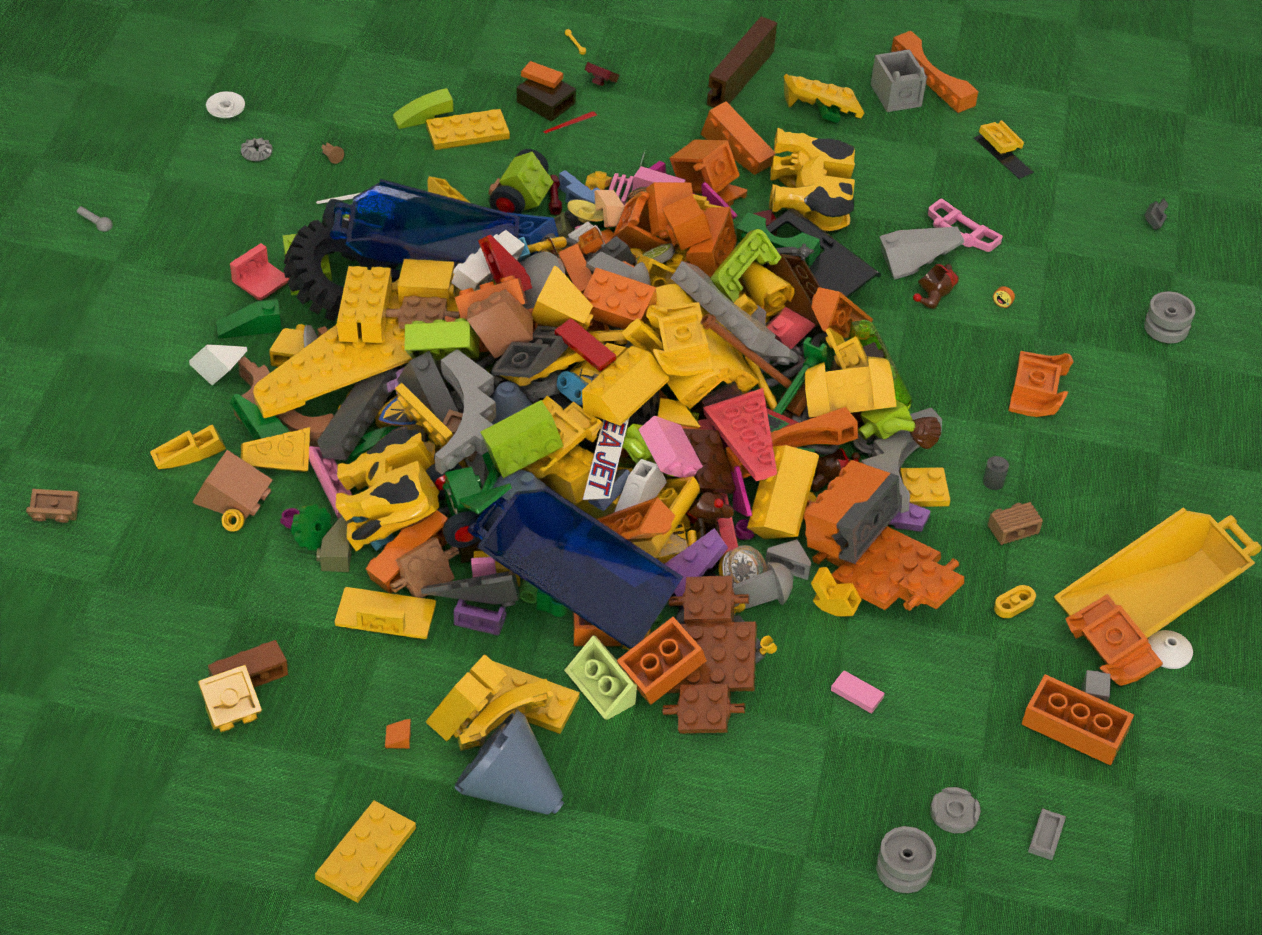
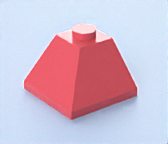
M784 307L766 324V327L776 335L775 339L792 349L815 327V324L789 308Z

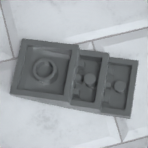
M538 326L533 332V340L527 343L511 342L491 372L493 375L530 378L556 361L568 348V345L564 343L562 336L555 335V329L558 327Z

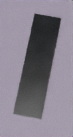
M982 135L974 137L977 142L1019 179L1034 173L1013 153L1006 152L1000 154Z

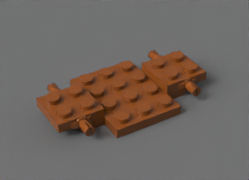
M733 576L686 577L683 596H669V606L684 607L685 624L680 625L702 648L707 660L667 692L680 693L677 705H663V715L678 716L679 733H728V720L731 713H745V703H730L731 692L755 691L756 622H734L735 605L749 604L750 598L749 594L734 593Z

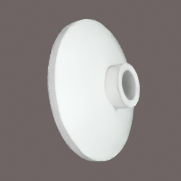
M219 92L207 100L206 108L215 117L230 118L244 110L245 101L237 93Z
M1161 630L1148 638L1151 649L1163 662L1162 667L1178 669L1186 666L1191 661L1193 656L1192 646L1181 634L1174 631Z

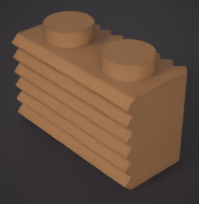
M1031 502L1024 504L1016 503L1011 508L993 511L990 514L988 527L998 542L1003 545L1004 543L1007 544L1008 542H1014L1015 540L1038 534L1043 520Z

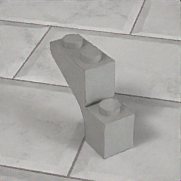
M758 306V309L751 316L766 326V311ZM775 338L765 353L752 350L768 363L776 361L778 364L789 365V362H798L797 353Z

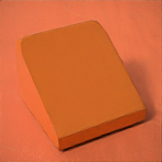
M405 719L386 726L385 748L410 749L411 719Z

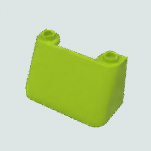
M752 230L746 234L710 279L717 289L734 303L739 298V291L743 289L738 279L753 261L760 265L766 263L774 265L782 257L762 230Z

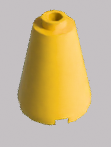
M753 261L741 276L752 300L766 311V317L778 314L785 307V302L787 300L791 302L795 292L791 284L756 261Z

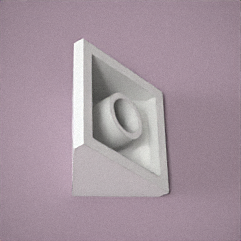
M206 345L189 360V364L206 381L214 385L247 352V347Z

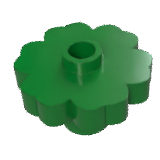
M316 504L300 507L299 514L293 516L291 532L301 548L307 547L309 551H317V548H321L323 537L333 526L330 524L331 515L327 512L326 508H318Z

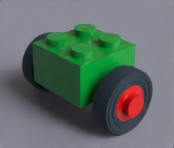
M459 463L443 474H440L435 469V464L431 465L426 470V473L439 490L438 496H445L446 505L451 515V518L446 521L443 527V534L447 543L456 548L475 544L485 533V520H488L487 510L484 509L481 513L477 514L459 503V499L481 492L479 475H475L472 466L462 468Z

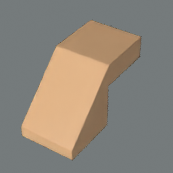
M595 190L596 211H603L604 227H616L624 208L623 203L614 190Z

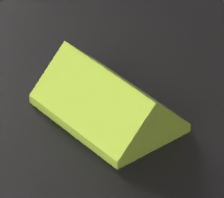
M593 635L564 671L602 717L608 720L635 705L637 685L617 663V660L601 641Z

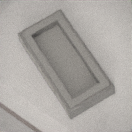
M1042 808L1028 852L1053 860L1066 816Z

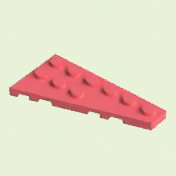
M763 388L703 407L706 418L719 431L720 436L755 481L765 480L768 477L777 475Z

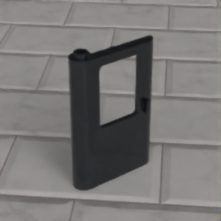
M794 208L788 210L766 226L767 230L772 234L784 224H790L800 233L803 232L820 239V248L824 252L817 256L810 270L821 288L839 291L848 298L871 279L881 276V273ZM769 263L762 264V266L764 267L769 265Z

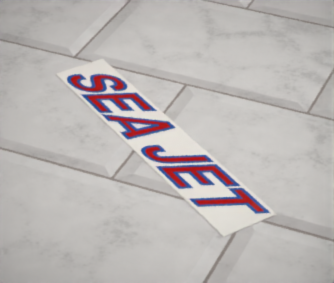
M629 418L621 426L603 420L583 500L610 498Z

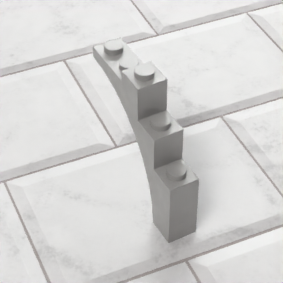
M458 349L441 359L442 376L454 387L460 396L464 411L456 433L435 454V469L440 474L454 468L457 463L471 456L474 451L481 455L486 453L488 450L480 432L492 426L491 422L496 418V402L489 397L494 392V376Z
M932 408L910 414L913 420L922 417H936L942 431V419ZM904 430L898 431L887 439L875 440L872 457L861 460V463L899 476L900 513L909 511L910 493L904 486L899 474L900 467L905 459L915 449L920 447L912 439L909 431Z

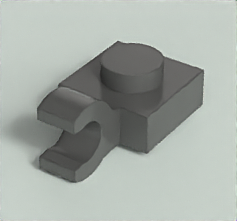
M1165 198L1160 203H1157V201L1151 203L1144 214L1147 222L1151 224L1154 230L1161 228L1167 217L1164 213L1168 207Z

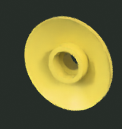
M571 200L568 202V210L577 216L579 221L586 223L604 220L603 211H596L595 204L583 200Z

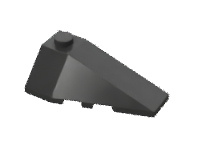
M428 351L410 360L398 377V383H403L442 423L449 409L460 412L448 384L442 376L440 366L431 352Z
M515 570L428 585L421 588L422 594L490 604L501 603L502 607L515 605V601L520 599Z

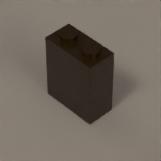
M528 79L521 83L516 90L517 103L551 122L576 104V88L563 81H560L555 88H551Z

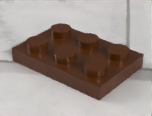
M683 428L703 466L694 476L699 484L700 492L733 493L736 487L719 431Z

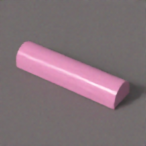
M310 446L309 461L339 519L341 514L336 508V494L345 493L352 495L350 490H346L338 479V465L335 459L323 458L319 447Z

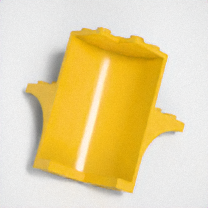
M678 284L663 285L656 288L657 302L655 305L671 307L697 302ZM745 294L734 302L735 305L750 316L758 309L755 302ZM700 305L702 317H704L709 312ZM637 318L622 331V334L635 347L650 352L658 362L653 349L664 351L660 328H652L649 319L645 324ZM716 319V322H717L718 324H720L723 328H725L728 332H730L726 327H724V326ZM712 329L705 330L714 371L691 376L667 374L669 376L667 384L678 400L690 409L722 381L742 395L759 383V380L745 362L742 353Z

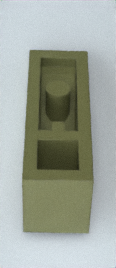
M341 515L323 537L321 548H317L316 555L317 562H321V571L349 572L353 546L347 540V524L354 522L352 518L345 521Z

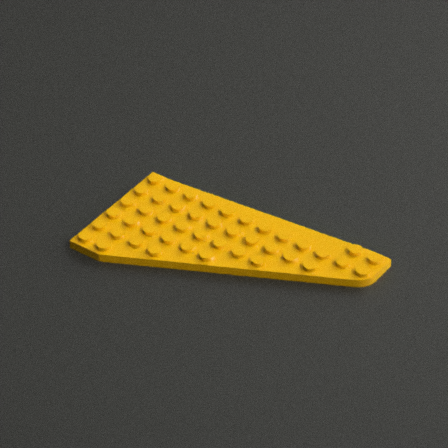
M454 252L426 259L454 262L455 267L460 263ZM399 279L392 283L389 309H399L403 304L398 299L397 286ZM458 287L455 289V297L460 296L459 291H462ZM451 297L450 305H447V311H459L455 297ZM387 317L382 343L363 342L361 323H357L359 342H339L336 324L254 386V400L263 418L306 405L305 401L409 363L412 358L405 351V329H399V318Z

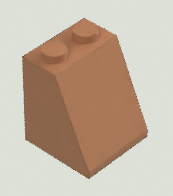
M506 289L501 292L492 293L481 302H474L467 310V321L494 358L503 355L511 342L527 343L533 340L532 314Z
M227 450L203 483L193 503L222 514L229 509H237L242 512L245 521L249 514L254 516L261 505L258 504L260 498L265 500L269 495L271 489L268 486L273 479Z

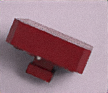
M587 62L584 69L595 76L592 82L601 86L604 85V80L617 83L619 74Z

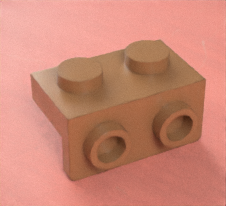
M32 489L30 507L26 508V513L35 521H46V518L55 519L57 522L68 523L69 520H76L80 494L77 491Z

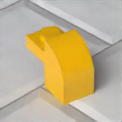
M820 567L811 582L816 592L813 602L821 610L835 616L854 615L862 599L853 583L837 584L827 567Z

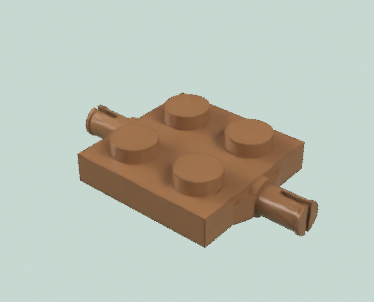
M404 297L403 304L399 309L387 308L386 317L399 318V329H405V324H412L413 321L433 323L434 320H445V316L455 319L460 318L459 311H447V298Z
M432 537L397 558L396 562L400 569L401 578L390 584L392 591L396 593L398 590L406 587L409 589L412 597L424 598L428 594H422L421 588L423 586L452 581L455 578L449 566V559L459 554L458 549L452 546L444 552L438 539Z

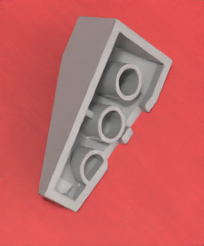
M958 227L898 230L879 236L883 257L894 280L916 273L922 265L934 262L935 257L940 254H947L964 243Z

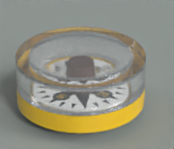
M747 545L727 551L719 562V575L733 576L734 585L767 571L766 562L761 553Z

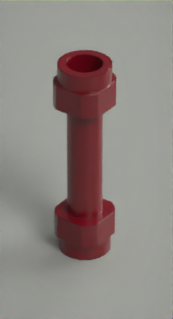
M550 175L553 184L550 187L551 202L549 203V210L551 214L559 215L563 208L558 196L560 181L558 176Z

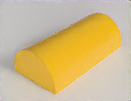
M694 476L666 480L667 483L656 496L675 515L671 523L672 527L666 534H660L652 538L621 539L619 542L620 547L655 560L700 492L699 484Z

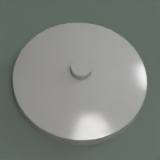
M550 252L536 253L521 263L526 273L530 276L532 285L531 289L524 292L527 304H523L526 309L534 308L554 266L558 267L565 274L563 262Z

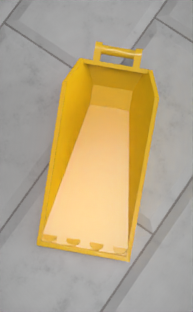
M1183 507L1056 594L1054 599L1070 616L1108 594L1116 605L1123 607L1143 634L1149 638L1255 564L1250 556L1258 554L1262 546L1258 542H1254L1237 524V520L1232 515L1217 523L1209 514L1186 511ZM1230 529L1246 548L1242 549L1225 530Z

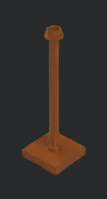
M707 313L702 318L700 323L705 330L712 329L788 390L793 381L785 377L718 324L716 316ZM805 382L786 408V412L800 416L806 408Z

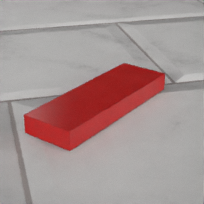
M572 318L555 329L556 336H562L565 344L599 372L616 361V355Z

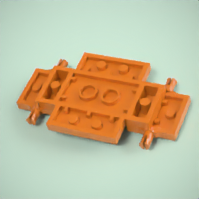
M886 526L855 564L820 551L812 557L813 561L817 564H820L826 558L828 562L838 566L839 568L831 574L837 584L853 583L860 598L883 610H886L899 597L906 600L903 605L908 611H911L914 606L918 607L920 604H926L937 609L964 584V576L953 571L959 566V562L956 559L954 561L953 558L946 565L942 566L937 563L941 559V552Z

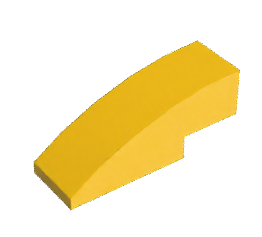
M210 425L194 435L188 430L150 451L156 467L158 469H165L203 460L226 448L215 427Z

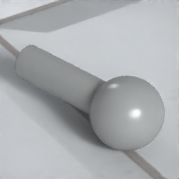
M82 206L78 208L77 213L96 224L99 231L106 232L112 229L113 223L108 217L100 218Z

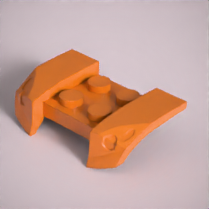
M1020 351L1008 411L1032 417L1054 415L1068 394L1067 391L1057 393L1060 375H1067L1071 365L1074 363L1072 356L1067 353L1048 356Z
M1108 594L1065 618L1075 639L1084 635L1107 664L1099 667L1102 673L1110 674V679L1120 686L1138 681L1163 665V662L1151 649L1147 637L1123 607L1116 605Z

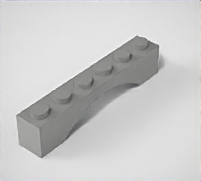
M682 261L671 279L695 301L699 302L711 315L716 316V319L749 349L765 353L776 335L722 294L713 284L710 277L698 266Z

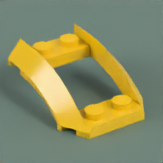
M547 679L514 688L492 701L479 713L468 728L462 730L463 733L458 738L460 751L483 746L487 735L500 726L511 713L515 714L514 711L516 709L525 714L533 709L549 707L553 694Z

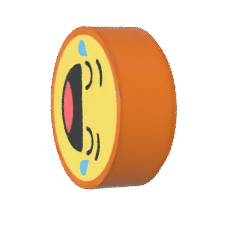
M1002 286L995 291L993 299L998 306L1007 308L1014 302L1015 295L1010 288Z

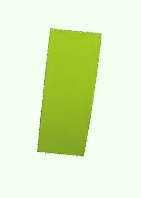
M447 88L437 90L403 106L393 114V119L398 129L425 124L426 120L434 119L435 115L453 112V99Z

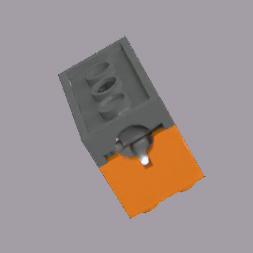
M851 460L841 469L839 477L830 481L827 490L818 495L816 503H813L805 510L807 547L855 564L900 511L899 476Z

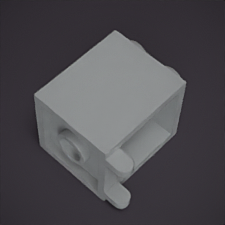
M910 49L875 55L871 86L885 110L892 112L921 107L927 76L924 73V68L920 67Z

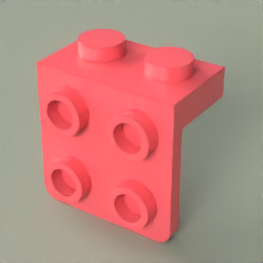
M262 243L230 263L232 282L257 300H263L289 281V278H285L283 272L268 262L267 247Z

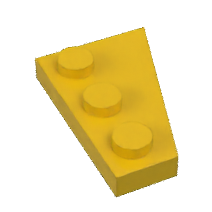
M310 427L241 444V459L254 468L307 472Z

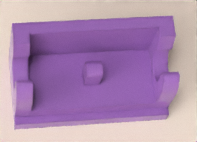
M462 599L458 600L454 609V625L499 636L506 618V607L501 606L499 611L496 612L467 605L464 602L465 600Z

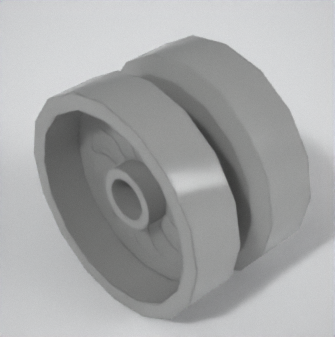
M1160 292L1154 295L1150 301L1148 313L1144 321V328L1153 339L1170 344L1181 342L1189 334L1191 323L1195 316V306L1190 299L1180 293Z
M898 827L886 833L881 842L877 858L876 871L879 879L888 888L901 893L917 892L925 887L931 878L936 860V847L933 840L925 832L914 827Z

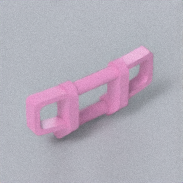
M939 199L929 207L928 216L934 220L933 227H952L951 225L959 221L973 230L971 234L960 232L964 239L962 245L966 247L974 246L990 252L1002 242V235L984 225L980 226L943 199ZM942 208L949 214L943 218L935 211ZM986 236L994 241L986 243L981 241V239Z

